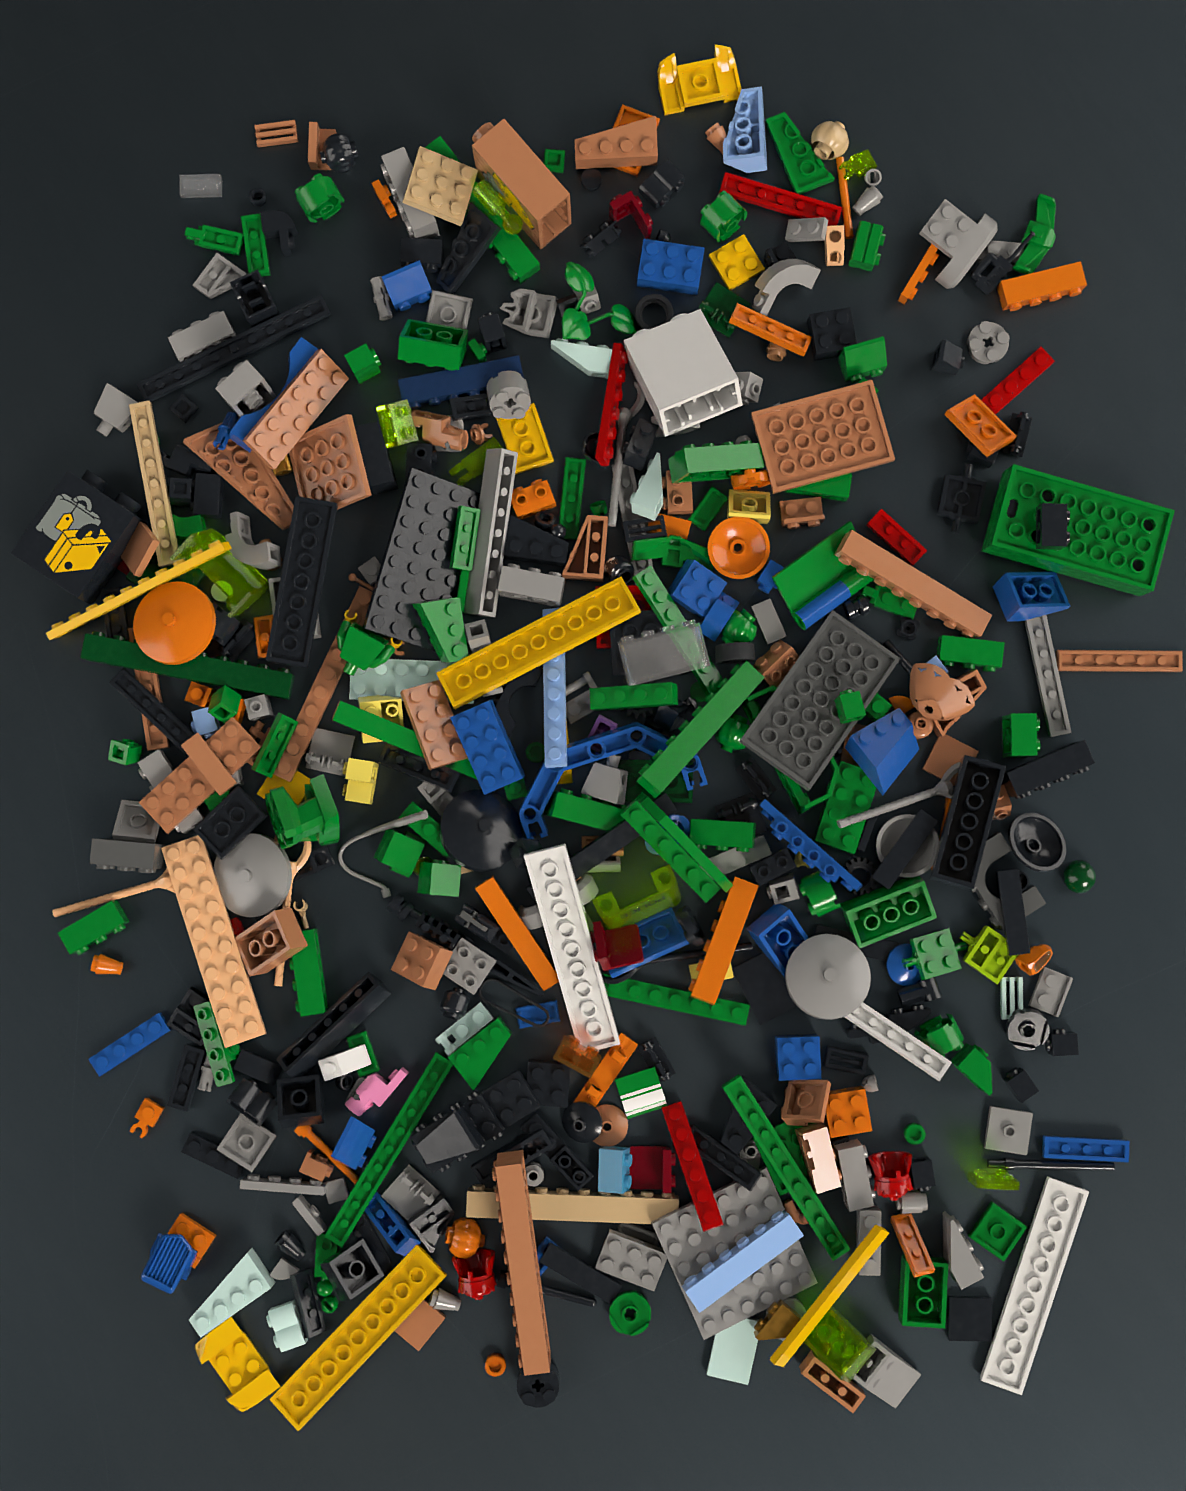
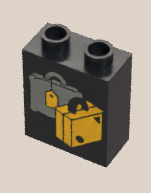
M67 470L11 554L78 599L93 605L100 595V590L104 589L122 562L121 555L138 523L143 522L146 525L147 523L136 516L142 506L124 493L120 492L116 499L112 500L103 494V491L108 486L107 482L89 470H86L81 479Z

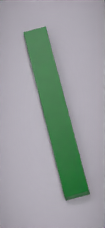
M339 701L332 717L333 721L424 758L413 730ZM468 758L445 765V767L477 779Z

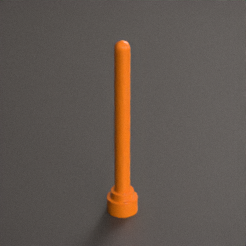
M310 1125L295 1128L294 1132L299 1137L308 1138L356 1185L360 1177L350 1167L331 1157L333 1151L312 1131L313 1128Z

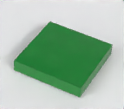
M991 1201L968 1234V1237L1004 1262L1027 1229V1226Z

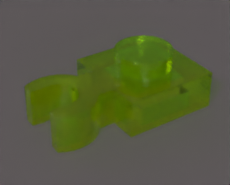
M867 149L852 155L849 161H844L840 165L839 170L847 169L849 172L846 173L844 179H849L854 173L860 177L865 175L868 170L876 169L878 166Z

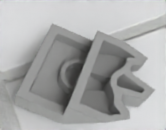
M518 289L512 292L511 297L514 299V303H503L500 308L510 314V317L504 319L502 324L530 336L549 338L557 307L556 300L558 298L551 295L537 294L534 290Z

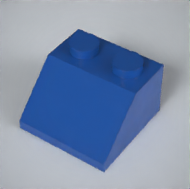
M420 260L382 276L385 288L396 312L399 310L406 311L417 302L424 303L432 295L431 287Z

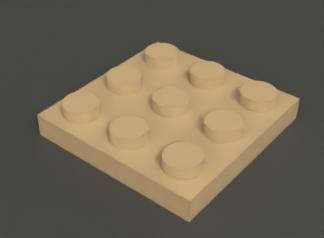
M420 146L402 203L461 226L478 170Z

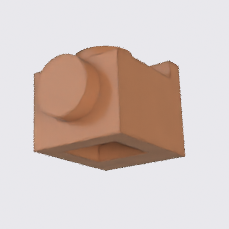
M310 1149L299 1172L322 1182L326 1177L329 1178L331 1176L334 1166L331 1165L332 1162L328 1161L326 1156L319 1153L314 1155L315 1150Z

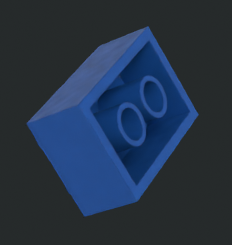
M643 239L637 287L697 295L705 248Z

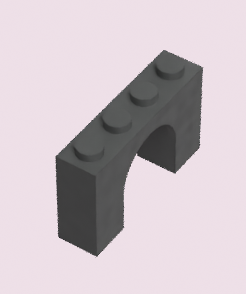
M996 832L987 838L975 887L971 892H976L979 897L977 901L984 911L987 910L990 914L989 920L993 927L1004 930L1000 899L994 897L988 891L985 884V873L990 864L1011 851L1001 832ZM1030 885L1022 891L1025 917L1046 904L1035 886Z

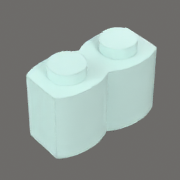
M295 1300L270 1308L268 1311L269 1315L266 1318L269 1327H273L275 1331L273 1340L276 1348H280L281 1352L307 1343L308 1338L304 1337Z

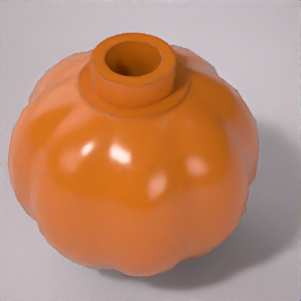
M462 1217L455 1220L452 1227H447L445 1243L449 1244V1251L454 1256L464 1259L470 1258L477 1252L479 1247L483 1248L485 1235L481 1233L480 1226L475 1220Z

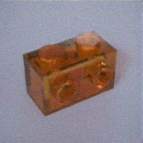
M564 1035L554 1052L553 1058L591 1079L601 1060V1055L598 1054L599 1050L590 1045L585 1047L580 1044L578 1038L569 1035V1037Z

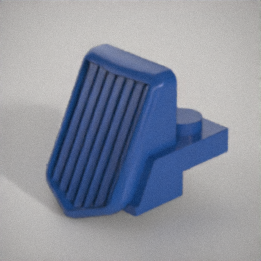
M159 1233L150 1250L149 1260L141 1274V1280L166 1293H173L181 1278L184 1280L188 1279L191 1267L196 1260L197 1251L192 1249V1246L181 1234L162 1235Z

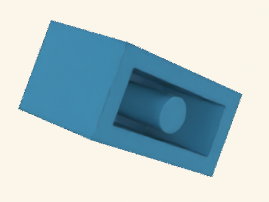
M616 1146L599 1148L598 1192L623 1194L629 1191L632 1184V1177L629 1175V1168L632 1164L630 1148Z

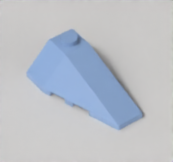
M762 86L741 89L732 122L730 121L727 137L723 141L724 164L746 173L767 170Z

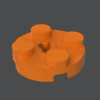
M748 469L744 471V475L737 474L731 476L734 490H750L754 486L760 488L770 485L766 469L756 472V469Z

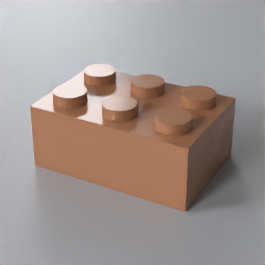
M292 908L274 910L235 937L239 953L249 976L268 973L308 946Z

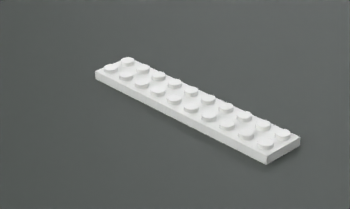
M566 844L524 854L579 1054L620 1045L600 966L594 958L593 950L595 948Z
M1047 1176L980 1375L981 1381L1022 1395L1089 1191Z

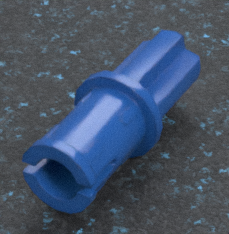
M228 412L223 423L218 427L219 432L213 441V446L216 448L218 443H220L219 450H225L230 431L238 421V416L235 412Z

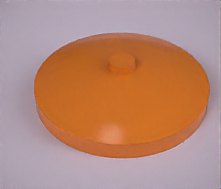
M168 582L151 590L140 602L133 621L134 636L140 649L153 660L167 665L183 664L196 658L209 645L215 631L216 614L208 596L196 586L186 582Z

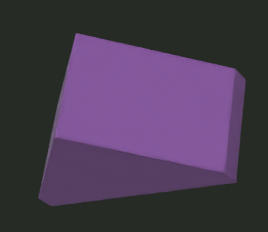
M599 714L588 737L616 729L618 724ZM594 743L590 748L599 752L602 746Z

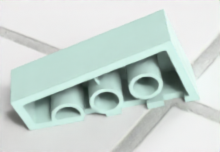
M253 1248L246 1253L189 1319L200 1338L271 1289L275 1284V1280L269 1276L270 1273Z

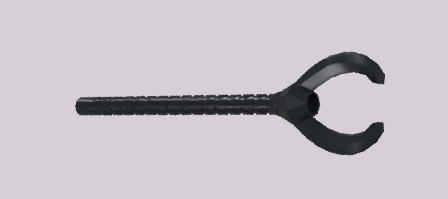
M752 943L737 944L734 953L752 951ZM703 949L665 954L614 978L602 974L603 981L607 984H618L630 978L638 969L645 965L705 957L707 952L703 951Z

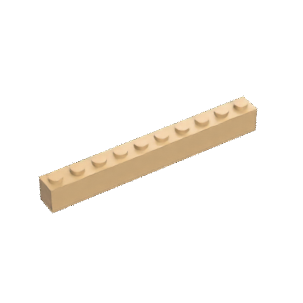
M475 1184L472 1185V1188H468L466 1217L498 1218L499 1202H496L495 1197L496 1185L493 1188H485V1185ZM535 1187V1190H529L533 1220L651 1224L652 1221L679 1208V1197L674 1195V1192H662V1195L653 1194V1191H641V1194H632V1191L629 1190L623 1194L590 1192V1189L581 1188L579 1191H569V1188L563 1187L556 1188V1191H550L547 1187Z

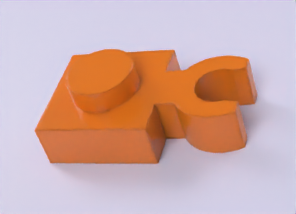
M378 179L372 183V186L391 219L397 215L389 199L391 193L387 185L382 186Z
M145 1098L134 1116L139 1119V1122L131 1127L130 1132L133 1133L137 1127H140L142 1129L140 1138L145 1137L148 1133L147 1126H155L164 1107L149 1098Z

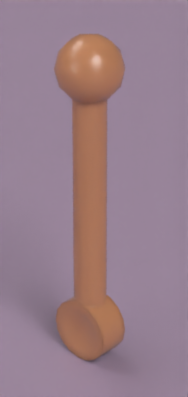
M354 573L349 575L350 581H356L369 590H374V587L357 578Z

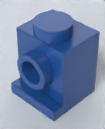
M770 560L756 582L759 585L758 588L766 594H769L773 587L777 589L772 577L784 569V567Z

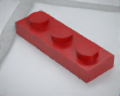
M880 509L867 523V526L911 566L927 551L883 509Z

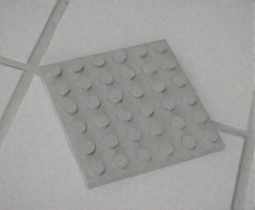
M765 1166L758 1169L763 1174L752 1191L747 1190L736 1181L713 1191L724 1224L723 1226L703 1232L693 1202L651 1222L704 1340L769 1308L772 1303H778L780 1299L783 1301L818 1283L799 1240H797L700 1313L681 1287L689 1276L697 1275L702 1271L701 1269L704 1265L716 1261L723 1251L731 1250L736 1246L738 1240L745 1236H750L760 1224L765 1225L776 1212L785 1210Z

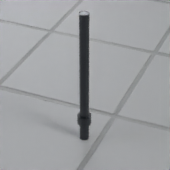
M1004 1158L1003 1160L987 1159V1168H1004L1005 1171H1014V1169L1115 1170L1114 1162L1014 1160V1158Z

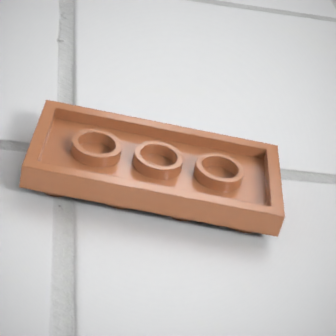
M440 680L402 690L400 694L428 769L432 770L467 759L468 757L450 717L453 716Z

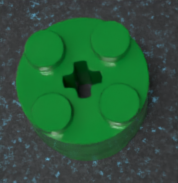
M321 173L314 175L309 183L295 190L298 203L309 221L313 223L318 222L317 218L322 217L323 220H326L336 214L342 207L341 201L343 203L345 201L332 178L322 176Z
M722 191L711 205L707 204L701 210L703 216L700 224L717 242H720V239L725 241L740 228L738 223L741 219L745 221L747 211L729 193Z
M820 870L801 878L802 883L798 885L802 895H807L810 900L807 905L812 916L817 914L818 917L841 907L840 903L836 904L834 901L838 897L831 882H826L819 875Z
M946 1014L948 1018L943 1019L941 1015L936 1016L920 1025L921 1030L919 1032L917 1030L914 1032L918 1040L943 1057L950 1051H958L964 1047V1036L952 1014Z

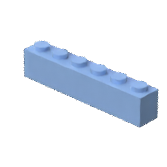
M785 1210L782 1212L778 1211L772 1215L771 1220L765 1225L760 1224L754 1229V1233L750 1236H745L738 1240L736 1246L731 1250L723 1251L716 1261L704 1265L701 1269L702 1271L697 1275L689 1276L681 1287L700 1313L804 1235Z

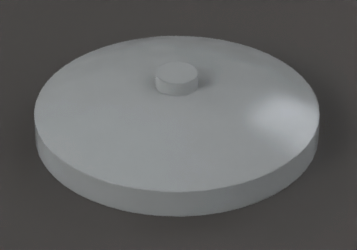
M250 833L223 860L217 856L214 862L213 869L225 906L235 914L244 917H258L269 914L283 903L289 893L292 881V869L285 850L280 848L279 843L267 835Z
M822 934L808 938L793 951L787 962L785 981L790 997L802 1011L815 1018L832 1020L849 1015L863 1003L870 988L871 973L866 957L854 943L838 935Z

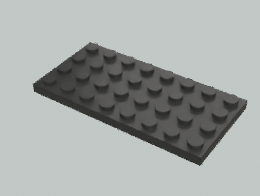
M832 610L739 742L809 791L857 722L841 724L834 700L842 691L852 689V692L860 691L863 705L866 709L901 658Z

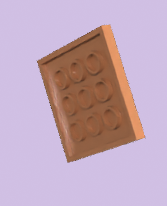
M343 415L304 433L290 450L289 456L300 497L337 503L338 510L371 496L352 415Z

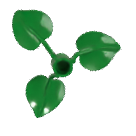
M573 262L566 263V281L573 290L577 292L582 291V295L575 309L568 308L563 313V339L586 340L591 334L589 325L606 317H611V324L618 331L625 334H635L638 330L635 318L627 307L620 304L613 305L611 312L587 321V315L578 310L587 294L586 291L592 292L594 290L593 278L581 265Z

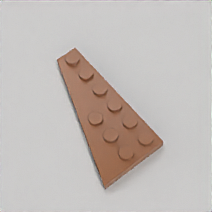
M222 423L184 439L183 443L279 528L285 530L290 527L294 505L271 468L253 451L249 453L230 439L225 450L218 449L220 443H218L216 448L213 446V441L219 432L218 427Z

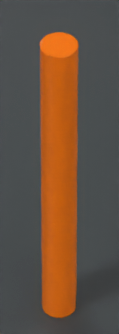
M844 157L836 158L841 205L843 207L846 239H851L854 237L845 161Z

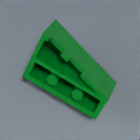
M449 597L412 604L414 609L417 610L422 620L421 623L426 628L430 641L441 662H456L469 656L460 597Z
M500 1016L448 1056L449 1060L473 1091L512 1034Z

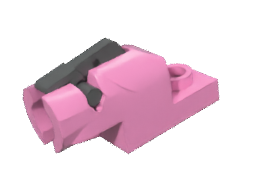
M404 1067L399 1071L395 1069L388 1077L390 1082L377 1072L366 1078L359 1077L345 1100V1106L359 1117L374 1105L373 1102L380 1107L409 1072Z

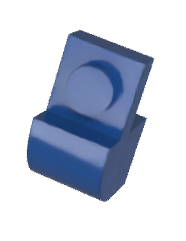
M722 592L697 631L715 642L740 602Z

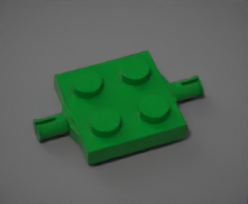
M947 928L910 939L912 957L902 959V963L909 962L903 964L904 968L915 965L919 970L921 980H926L962 969L958 952L967 950L968 945L960 947L967 944L965 941L955 944L950 929Z

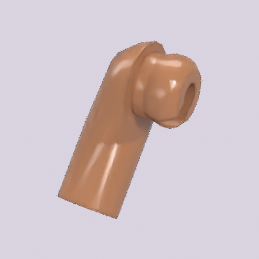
M792 1199L783 1201L786 1212L795 1223L808 1224L800 1209L795 1207Z

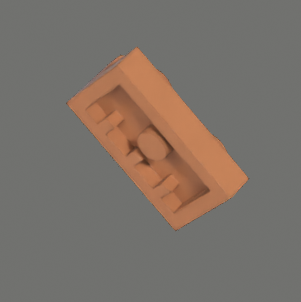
M821 497L779 502L782 527L797 529L800 528V525L808 524V527L820 526V523L825 520Z

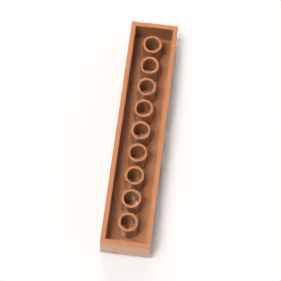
M523 1150L498 1153L497 1160L493 1161L492 1176L493 1181H497L495 1197L496 1202H499V1223H502L501 1240L502 1244H505L504 1262L505 1265L508 1264L507 1283L511 1285L509 1296L510 1304L514 1309L512 1318L513 1326L516 1327L517 1332L515 1340L516 1347H519V1368H523L524 1376L550 1373L551 1350Z

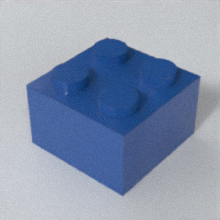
M687 559L667 592L675 602L695 616L705 618L727 582L696 560Z
M817 1034L775 1035L776 1075L779 1081L821 1079L820 1036Z

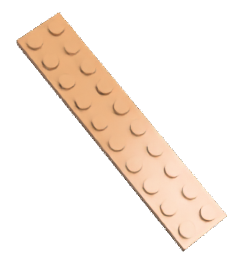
M197 835L162 847L161 850L224 1047L227 1048L267 1034L246 967L237 947L235 933L205 842Z

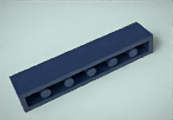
M518 355L460 367L459 370H444L399 379L398 384L402 404L405 409L416 410L422 405L436 406L441 404V401L486 393L488 381L492 377L493 379L497 377L498 373L502 371H516L523 377L520 357Z

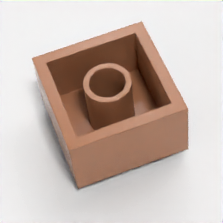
M409 931L391 970L422 987L436 990L453 952L422 935Z

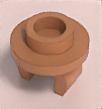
M487 423L482 425L473 424L471 427L470 437L478 445L488 441L493 436L492 434L487 435L483 431L489 426Z

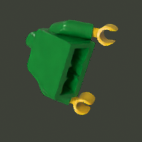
M346 610L344 614L345 621L342 622L337 633L338 649L341 651L340 657L347 661L343 671L354 676L358 668L366 671L368 667L376 668L387 662L395 652V649L402 645L403 641L395 644L393 642L394 638H390L388 641L372 631L363 629V626L356 623L357 613H355L353 618H348L349 610Z

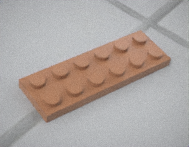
M317 349L242 441L271 469H276L349 378L322 349Z
M234 717L206 741L231 775L236 773L261 749V746ZM188 757L148 793L139 804L169 834L213 794L215 789L192 759Z

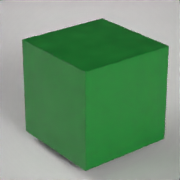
M445 860L420 862L417 893L459 897L461 865L449 864V861Z

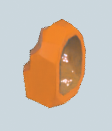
M1040 944L1031 947L1030 953L1019 954L1015 961L1025 973L1034 975L1048 963L1053 952L1048 945Z

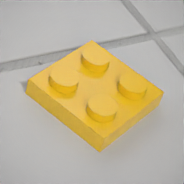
M744 234L708 256L730 291L765 270Z

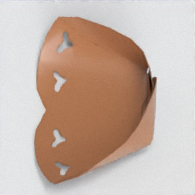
M916 663L913 665L910 673V699L913 706L923 717L938 721H948L969 712L975 706L974 698L968 687L961 681L950 678L942 668L929 663ZM918 668H921V669L926 668V670H923L922 672H920V670H919ZM955 685L958 687V689H962V691L957 692ZM926 706L932 707V708H933V712H932V713L927 712V711L925 710V707H926Z

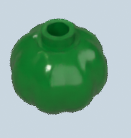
M744 608L741 612L735 609L721 631L723 635L721 639L725 643L753 641L757 633V626L753 623L756 618Z
M733 713L715 732V738L722 744L721 749L732 753L733 749L740 750L746 748L739 741L750 727V725L746 724L747 718Z

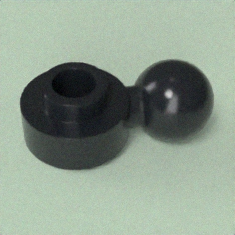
M548 511L536 513L534 525L543 531L550 530L551 535L563 539L566 535L565 527L562 524H555L556 518L552 513Z

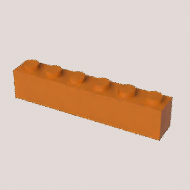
M738 877L730 881L733 886L726 892L728 893L726 901L721 900L718 912L721 913L719 920L714 919L710 930L714 932L711 940L707 939L703 951L707 953L704 960H699L696 971L699 972L697 980L692 979L688 989L692 991L691 997L711 1005L716 1003L759 886Z

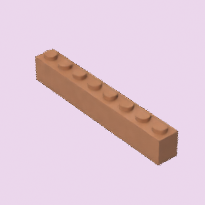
M853 530L844 535L834 554L841 563L855 567L859 574L873 578L874 582L879 586L888 587L894 595L904 597L909 600L912 606L916 608L921 607L926 610L927 615L932 618H939L944 621L945 626L951 629L959 630L965 638L975 639L981 637L992 617L990 613Z

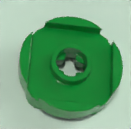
M635 1290L625 1291L618 1294L612 1304H610L609 1319L617 1332L635 1336L642 1333L648 1327L651 1319V1307L648 1300L642 1294ZM626 1309H634L635 1317H625Z

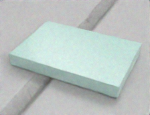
M749 1317L715 1334L706 1372L708 1376L748 1385L758 1339L754 1335V1326L759 1319Z

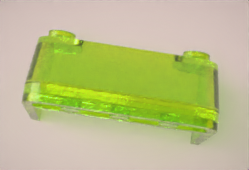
M212 528L193 533L170 559L174 561L184 558L187 561L191 558L190 554L200 549L204 552L209 549V544L218 540L221 543L226 542V539ZM230 550L194 568H199L227 596L226 606L231 611L227 615L229 618L243 613L269 589V582L253 566L237 560Z

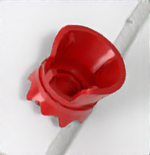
M883 1151L868 1157L875 1174L874 1191H877L878 1196L890 1197L891 1201H897L907 1191L913 1190L909 1175L912 1162L911 1153Z
M479 1248L470 1258L452 1257L453 1265L459 1275L458 1293L461 1292V1294L475 1298V1300H481L484 1295L495 1291L497 1283L492 1271L495 1258L494 1250Z

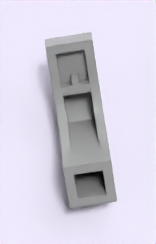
M786 259L773 264L762 273L755 283V286L760 291L754 298L752 308L760 314L767 316L777 294L784 287L790 284H800L812 289L821 270L813 264L800 259Z
M237 511L230 513L232 533L225 535V538L232 548L230 550L231 554L240 562L258 569L268 570L280 567V546L267 541L254 545L251 538L250 517Z
M485 619L464 624L472 654L492 644ZM500 686L484 694L483 697L502 693L503 687Z

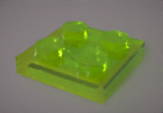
M974 1169V1172H968V1181L976 1188L1019 1190L1020 1181L1005 1170L987 1173L985 1169Z

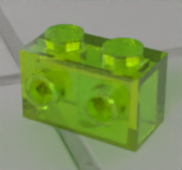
M407 399L376 407L387 448L418 440L411 408Z

